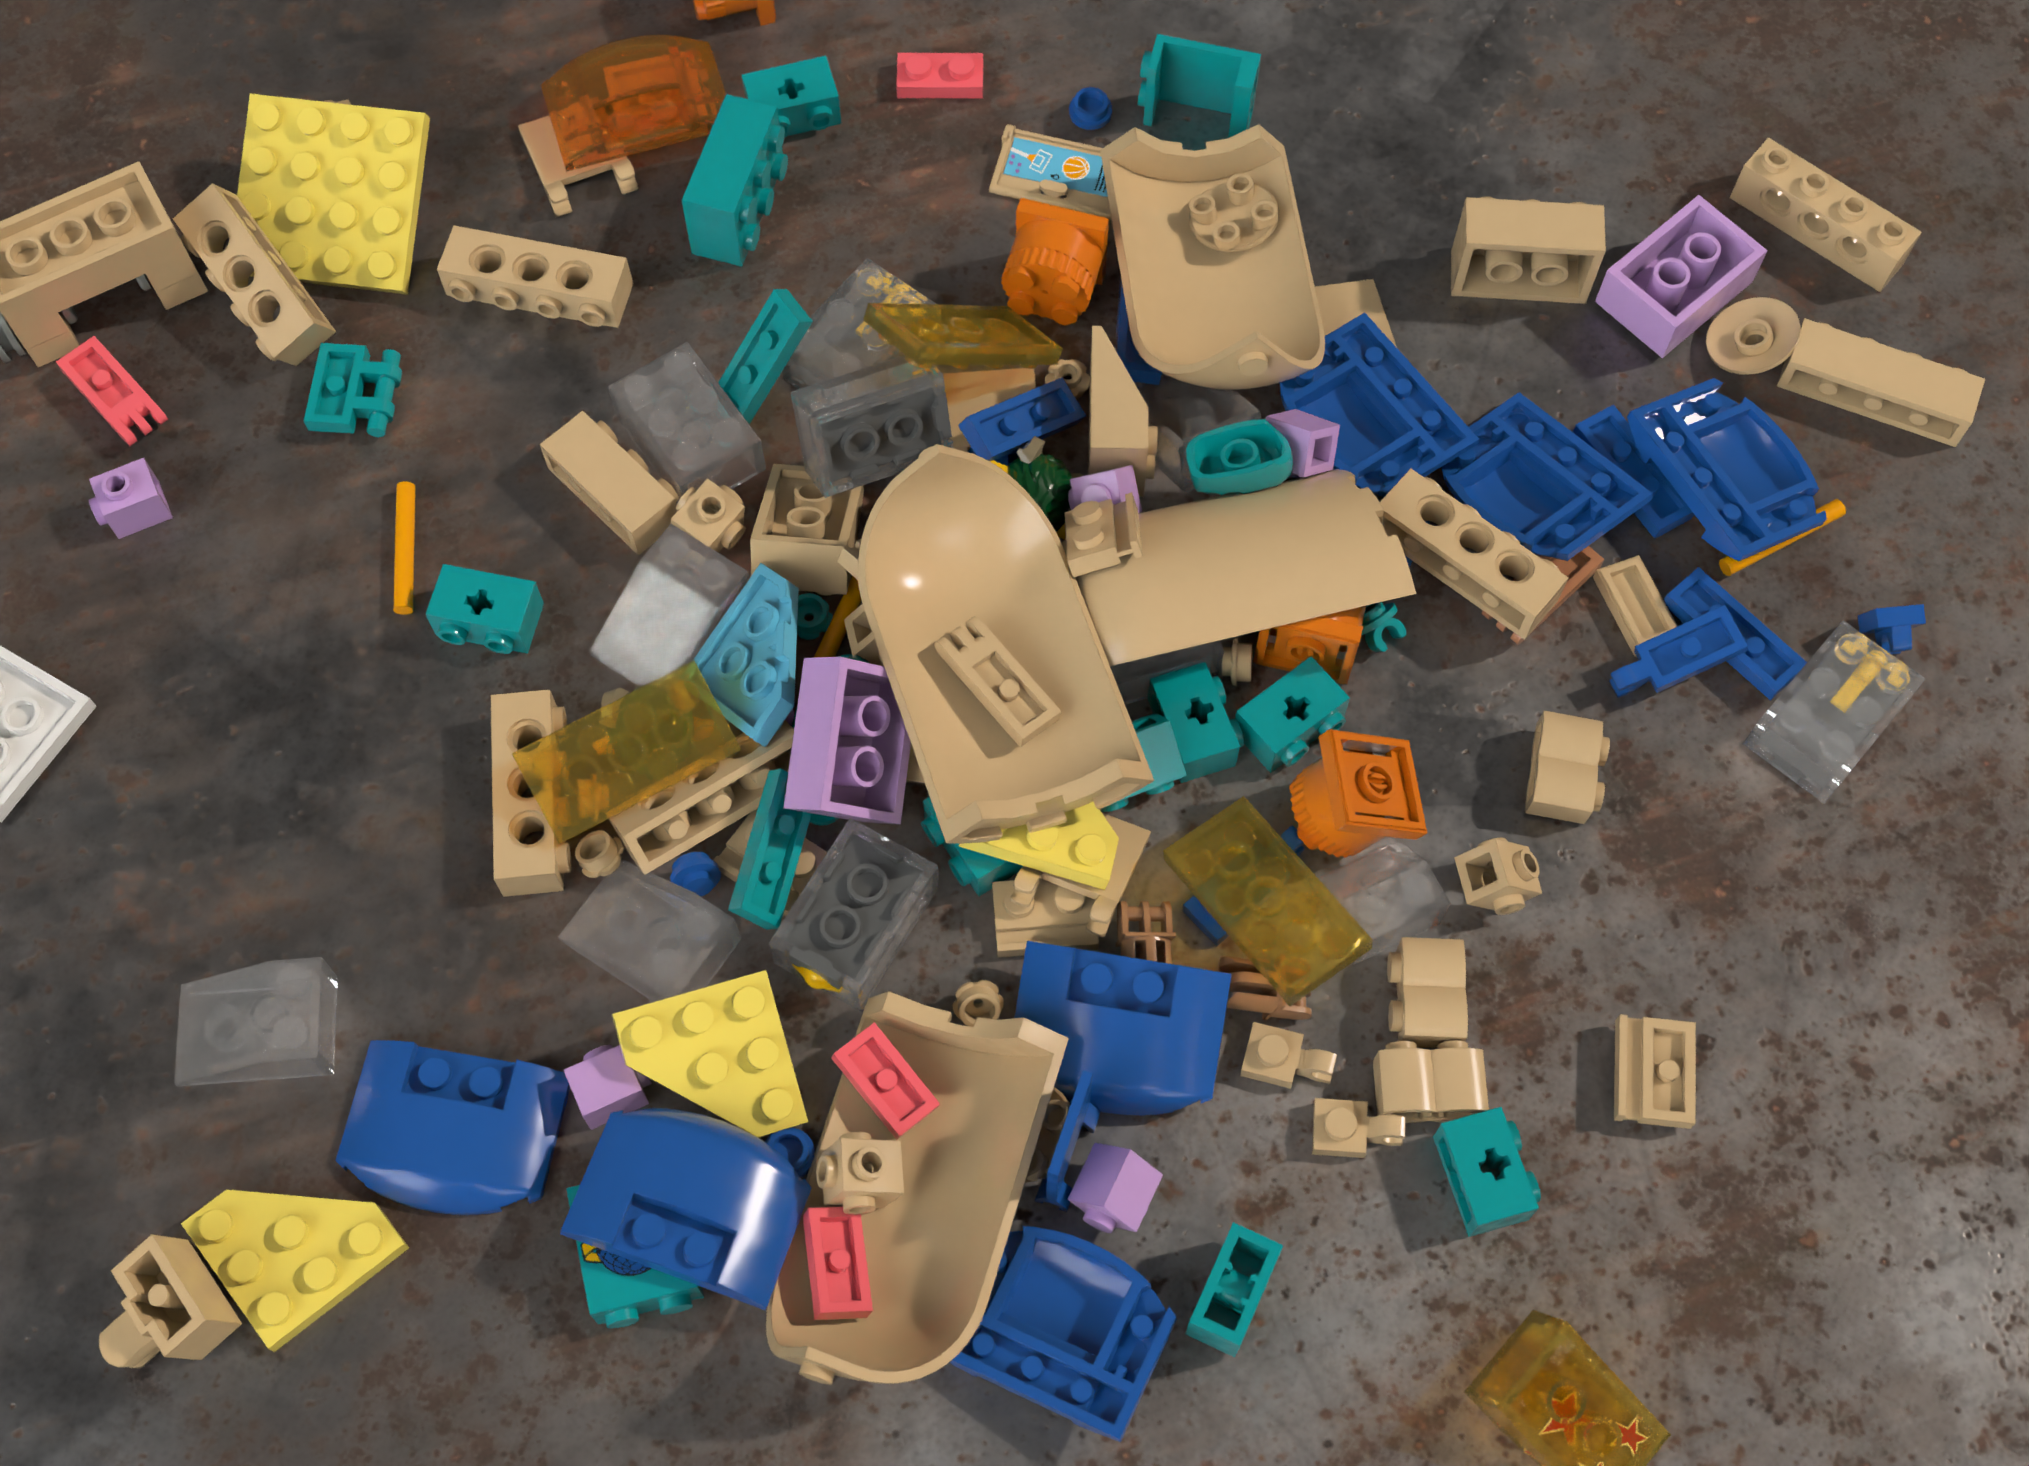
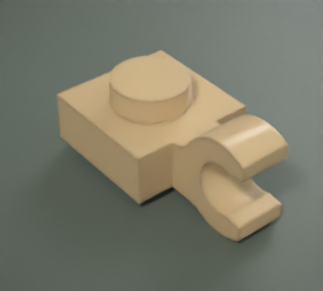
M1253 1022L1241 1069V1076L1289 1089L1292 1088L1294 1075L1330 1084L1337 1054L1319 1049L1303 1050L1301 1046L1304 1034Z
M1315 1098L1312 1155L1365 1158L1367 1143L1402 1146L1403 1139H1405L1406 1116L1387 1114L1367 1117L1368 1101Z

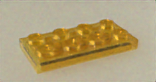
M868 303L863 318L868 325L879 333L878 337L882 341L894 345L904 353L907 362L924 369H930L933 365H950L960 369H966L968 365H985L994 369H1000L1003 365H1019L1024 368L1034 369L1037 365H1057L1063 350L1062 347L1009 306Z
M693 660L512 753L558 843L562 844L741 751V748L697 664Z
M1244 796L1163 850L1164 861L1289 1006H1292L1372 949L1373 939Z

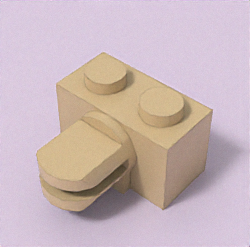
M151 1234L111 1270L126 1295V1298L121 1302L125 1311L100 1333L99 1348L102 1357L109 1364L122 1368H142L160 1351L164 1357L202 1360L242 1323L189 1240Z

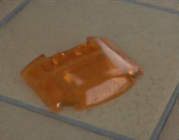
M674 35L635 36L603 44L572 59L562 66L549 80L547 79L541 84L566 172L709 135L726 95L710 43Z

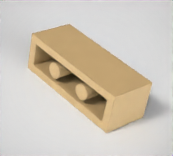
M581 411L540 444L548 469L638 556L671 530V518L677 513L676 502L679 500L678 494L665 479L660 478L657 481L648 473L646 463L633 449L626 452L618 444V439L614 432L602 420L595 423L584 411Z

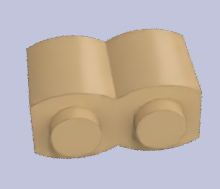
M1543 711L1536 723L1533 738L1525 813L1585 824L1593 811H1600L1604 799L1605 784L1597 782L1598 766H1605L1610 747V738L1603 737V721Z
M1401 937L1396 952H1389L1388 982L1396 983L1398 1000H1391L1389 1004V1030L1398 1032V1041H1412L1419 1048H1437V1044L1445 1041H1466L1468 1035V1008L1465 989L1466 959L1464 940Z
M1452 1040L1437 1044V1049L1434 1050L1417 1048L1416 1043L1412 1041H1395L1386 1044L1385 1049L1379 1050L1373 1059L1377 1116L1387 1114L1406 1116L1405 1123L1427 1121L1444 1123L1489 1110L1483 1049L1468 1048V1043L1465 1041Z

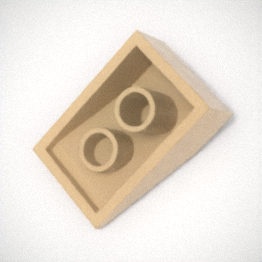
M1092 326L1088 474L1133 465L1139 497H1144L1145 479H1154L1157 426H1148V406L1103 327Z
M773 464L750 538L751 576L759 564L762 563L798 587L799 591L815 592L820 595H847L852 574L839 565L837 561L843 547L849 546L853 548L856 544L866 476L856 480H852L850 476L829 483L827 480L823 481L821 467Z

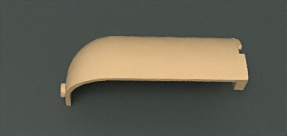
M1258 124L1228 139L1206 142V149L1193 151L1183 149L1180 142L1160 140L1134 127L1100 150L1130 333L1137 352L1146 363L1163 374L1179 381L1196 386L1224 390L1251 389L1277 384L1295 378L1319 366L1325 352V335L1283 144ZM1242 173L1252 177L1253 183L1268 190L1278 204L1279 219L1275 230L1259 245L1243 251H1218L1202 244L1194 236L1190 227L1189 203L1192 198L1204 193L1213 186L1227 182L1232 175Z
M939 444L923 450L916 461L900 472L888 484L871 510L862 534L859 549L858 583L862 604L945 842L963 844L995 841L1003 836L1002 829L1025 824L1029 833L1066 823L1065 812L1093 801L1099 810L1153 782V775L1077 580L1071 573L1066 552L1056 531L1042 509L1009 474L978 455ZM974 616L980 618L1061 710V715L1057 722L1022 747L1017 745L935 649V642L945 637L959 650L950 636V632L959 626L974 640L975 638L966 627V621Z
M1340 469L1287 480L1281 485L1246 494H1224L1138 513L1143 557L1135 559L1133 553L1121 556L1120 564L1075 577L1110 666L1416 594L1412 575L1397 534L1387 536L1378 518L1383 516L1384 508L1369 487L1359 489L1355 485V475ZM1065 540V541L1062 542V545H1063V548H1064V550H1065V552H1066V555H1067L1066 540Z
M889 991L868 998L855 1037L875 1022L938 1100L940 1105L896 1140L842 1073L806 1178L812 1189L802 1215L808 1208L837 1207L824 1206L823 1188L818 1186L816 1178L817 1164L821 1153L839 1140L841 1135L850 1132H866L871 1134V1139L901 1141L904 1194L885 1208H876L873 1212L861 1214L873 1311L867 1318L814 1320L803 1216L801 1215L767 1306L766 1334L768 1345L774 1355L801 1365L799 1371L801 1376L831 1385L834 1375L872 1383L909 1382L937 1371L961 1352L976 1332L986 1310L1069 1038L1026 1018L996 1020L977 1017L974 1027L963 1026L950 1022L952 1014L949 1011L926 1006Z

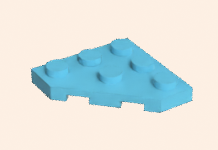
M760 563L681 676V679L686 689L751 739L766 747L794 707L799 588Z

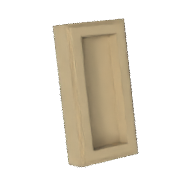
M1639 555L1596 570L1593 579L1634 657H1637L1634 653L1636 645L1677 627Z

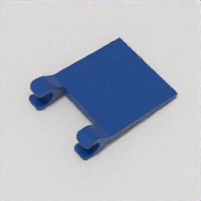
M1082 1070L1073 1099L1069 1101L1070 1108L1048 1169L1047 1178L1041 1180L1035 1197V1202L1041 1204L1043 1202L1052 1203L1060 1207V1210L1067 1212L1071 1202L1068 1200V1197L1072 1191V1188L1064 1182V1178L1081 1127L1087 1128V1132L1094 1133L1101 1113L1099 1109L1090 1103L1093 1073Z

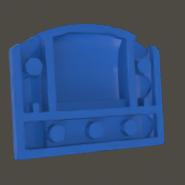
M1366 313L1359 315L1325 336V352L1319 366L1295 378L1280 382L1281 400L1285 411L1297 409L1340 425L1333 470L1340 469L1353 473L1356 486L1361 489L1369 487L1373 493L1381 497H1385L1410 469L1426 477L1479 443V438Z
M1712 378L1631 410L1627 415V419L1644 464L1646 465L1651 462L1656 464L1706 529L1701 538L1725 555L1741 561L1821 526L1827 520L1825 511L1816 514L1813 496L1818 492L1819 487L1809 466L1792 441L1765 412L1748 398L1744 397L1740 404H1738L1736 401L1716 392L1723 385V382Z
M1520 392L1469 426L1479 438V443L1442 466L1445 483L1457 501L1472 506L1483 519L1499 530L1506 531L1515 536L1520 544L1532 553L1565 561L1574 557L1653 499L1651 491Z
M1027 941L1014 1018H1026L1069 1038L1054 1085L1068 1101L1073 1099L1082 1070L1093 1073L1090 1103L1099 1109L1100 1112L1141 1116L1175 1112L1174 1110H1179L1201 1100L1202 1104L1213 1099L1232 974Z
M372 1040L369 1044L335 1161L345 1171L348 1168L360 1181L365 1183L367 1188L394 1202L429 1212L453 1215L490 1214L502 1212L501 1207L528 1197L529 1203L541 1200L543 1197L570 1085L564 1072L517 1059L514 1063L421 1047L415 1042Z
M646 1108L623 1113L624 1110L611 1112L560 1234L766 1311L812 1189L807 1180L804 1178L802 1181L789 1161L770 1145L745 1130L722 1120L689 1111L667 1108Z
M1022 1226L1023 1231L1009 1232L983 1318L968 1344L949 1363L976 1378L979 1376L1072 1420L1075 1425L1121 1442L1177 1321L1175 1314L1170 1307L1166 1311L1156 1293L1151 1289V1284L1139 1272L1117 1256L1091 1242L1073 1235L1039 1227Z

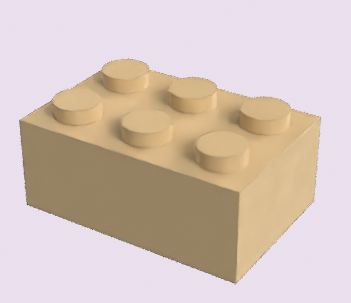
M1466 197L1451 250V296L1586 304L1606 252L1604 205H1589L1582 202H1541L1534 199L1521 201L1494 199L1492 197Z

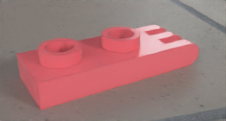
M95 336L56 361L61 371L129 447L137 442L134 433L129 429L134 424L145 436L153 431L144 417L151 414L152 418L160 425L168 420L160 407Z

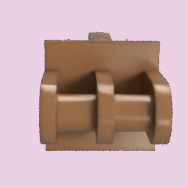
M1119 901L1117 907L1118 941L1115 943V946L1121 947V956L1135 958L1136 950L1137 959L1172 964L1171 941L1176 937V932H1173L1171 903L1163 901L1161 906H1149L1148 901H1141L1139 906H1127L1126 901ZM1128 921H1139V932H1129ZM1151 922H1161V932H1151Z
M1228 956L1220 957L1219 971L1232 974L1227 1009L1262 1013V1020H1268L1270 1017L1305 1020L1312 1017L1311 1008L1306 1007V998L1311 996V987L1306 985V976L1311 974L1310 965L1285 961V956H1281L1275 962ZM1286 976H1290V983H1286ZM1286 997L1291 998V1005L1286 1004Z

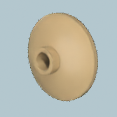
M1768 297L1749 298L1730 305L1716 316L1708 329L1706 346L1712 361L1723 370L1743 375L1757 374L1780 365L1791 356L1801 336V325L1796 312L1783 301Z

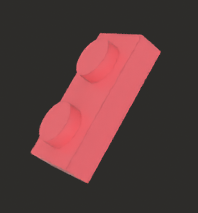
M897 53V98L983 99V53Z
M875 1022L836 1051L831 1058L896 1140L940 1105L938 1100Z
M843 1207L808 1208L802 1216L814 1320L867 1318L873 1311L861 1214H846L843 1212Z

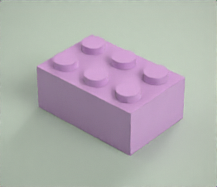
M1698 195L1606 271L1595 302L1663 358L1753 282L1768 250Z
M845 657L804 658L784 809L866 823L901 824L911 742L884 666Z

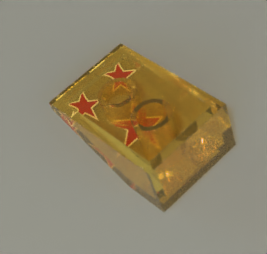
M1536 1310L1531 1311L1464 1391L1496 1427L1539 1466H1646L1671 1436L1666 1428L1567 1321Z

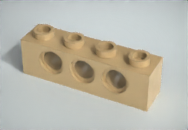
M1769 137L1743 166L1730 196L1738 204L1879 292L1883 290L1905 263L1922 233Z
M212 183L173 218L183 233L180 239L184 246L192 254L204 261L208 267L205 271L206 276L219 290L227 293L233 301V304L230 306L232 312L243 324L251 326L259 337L256 340L258 348L270 360H280L297 366L315 351L321 343H324L336 332L236 194ZM229 237L228 246L223 251L224 243L226 239ZM254 271V279L252 283L248 285L249 277L251 273ZM280 305L279 315L273 320L274 311Z
M455 225L452 228L437 267L446 295L452 296L459 301H479L494 304L505 310L521 309L539 313L547 318L563 317L582 321L594 327L602 325L619 327L633 286L628 261L625 257Z
M1410 469L1380 501L1384 508V513L1382 517L1378 518L1387 536L1397 534L1405 556L1524 640L1558 602L1569 578L1561 573L1554 563L1547 559H1541L1522 546L1515 536L1506 531L1499 530L1483 519L1472 506L1462 504L1444 492L1433 479L1423 477L1413 469ZM1425 521H1432L1438 526L1429 525ZM1464 548H1471L1477 553H1470ZM1503 575L1512 576L1517 581H1510L1503 577Z
M550 690L491 695L494 881L503 897L564 891L563 873H571L570 847L568 843H562V827L570 825V809L567 797H561V781H568L569 768L566 752L560 751L559 736L567 735V717L564 706L557 707ZM532 741L541 742L537 749L531 752H521V749L527 743ZM532 786L543 787L540 793L534 797H521L524 791ZM535 831L544 832L538 842L529 845L522 843L528 834Z
M784 720L783 725L774 734L766 747L743 733L608 811L606 815L622 841L625 850L644 875L648 874L758 809L768 772L780 768L787 772L789 771L794 728Z

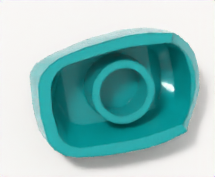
M1266 419L1242 421L1210 430L1194 437L1186 447L1187 464L1194 487L1197 492L1209 495L1246 494L1281 485L1291 475L1293 468V455L1288 440Z

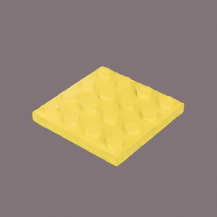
M250 94L237 197L300 282L408 294L430 117L422 112Z

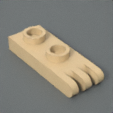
M974 616L966 621V627L975 638L974 640L959 626L950 632L951 639L959 650L945 637L935 642V649L1017 745L1022 747L1057 722L1060 718L1061 710L980 618Z

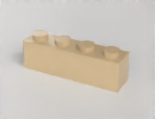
M1804 318L1801 324L1799 342L1791 356L1785 360L1777 387L1956 447L1973 422L1985 379L1970 374L1963 369L1952 368L1925 359L1918 354L1907 353L1880 344L1871 338L1859 337L1835 329L1829 324Z

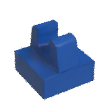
M1924 604L1876 608L1858 615L1860 634L1874 633L1878 650L1884 655L1901 654V651H1909L1912 649L1911 629L1926 624Z

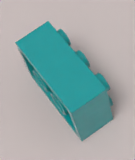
M725 95L682 198L692 254L742 267L748 251L756 249L760 236L759 223L763 215L768 216L774 202V186L777 180L782 181L784 179L788 166V156L783 154L782 149L785 129L779 125L777 106L733 95Z

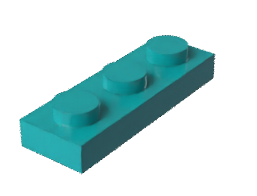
M773 289L712 392L737 425L751 423L813 322L788 289Z
M782 768L768 772L728 908L729 911L766 930L780 927L812 813L784 809L788 772Z

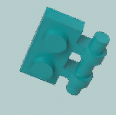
M321 343L304 416V423L308 431L354 434L357 418L369 419L367 433L373 437H383L387 424L391 423L394 417L395 405L392 403L394 389L399 387L401 383L402 370L399 367L401 354L395 350L386 349L382 353L381 362L369 361L370 353L366 345ZM365 383L376 384L373 397H362Z

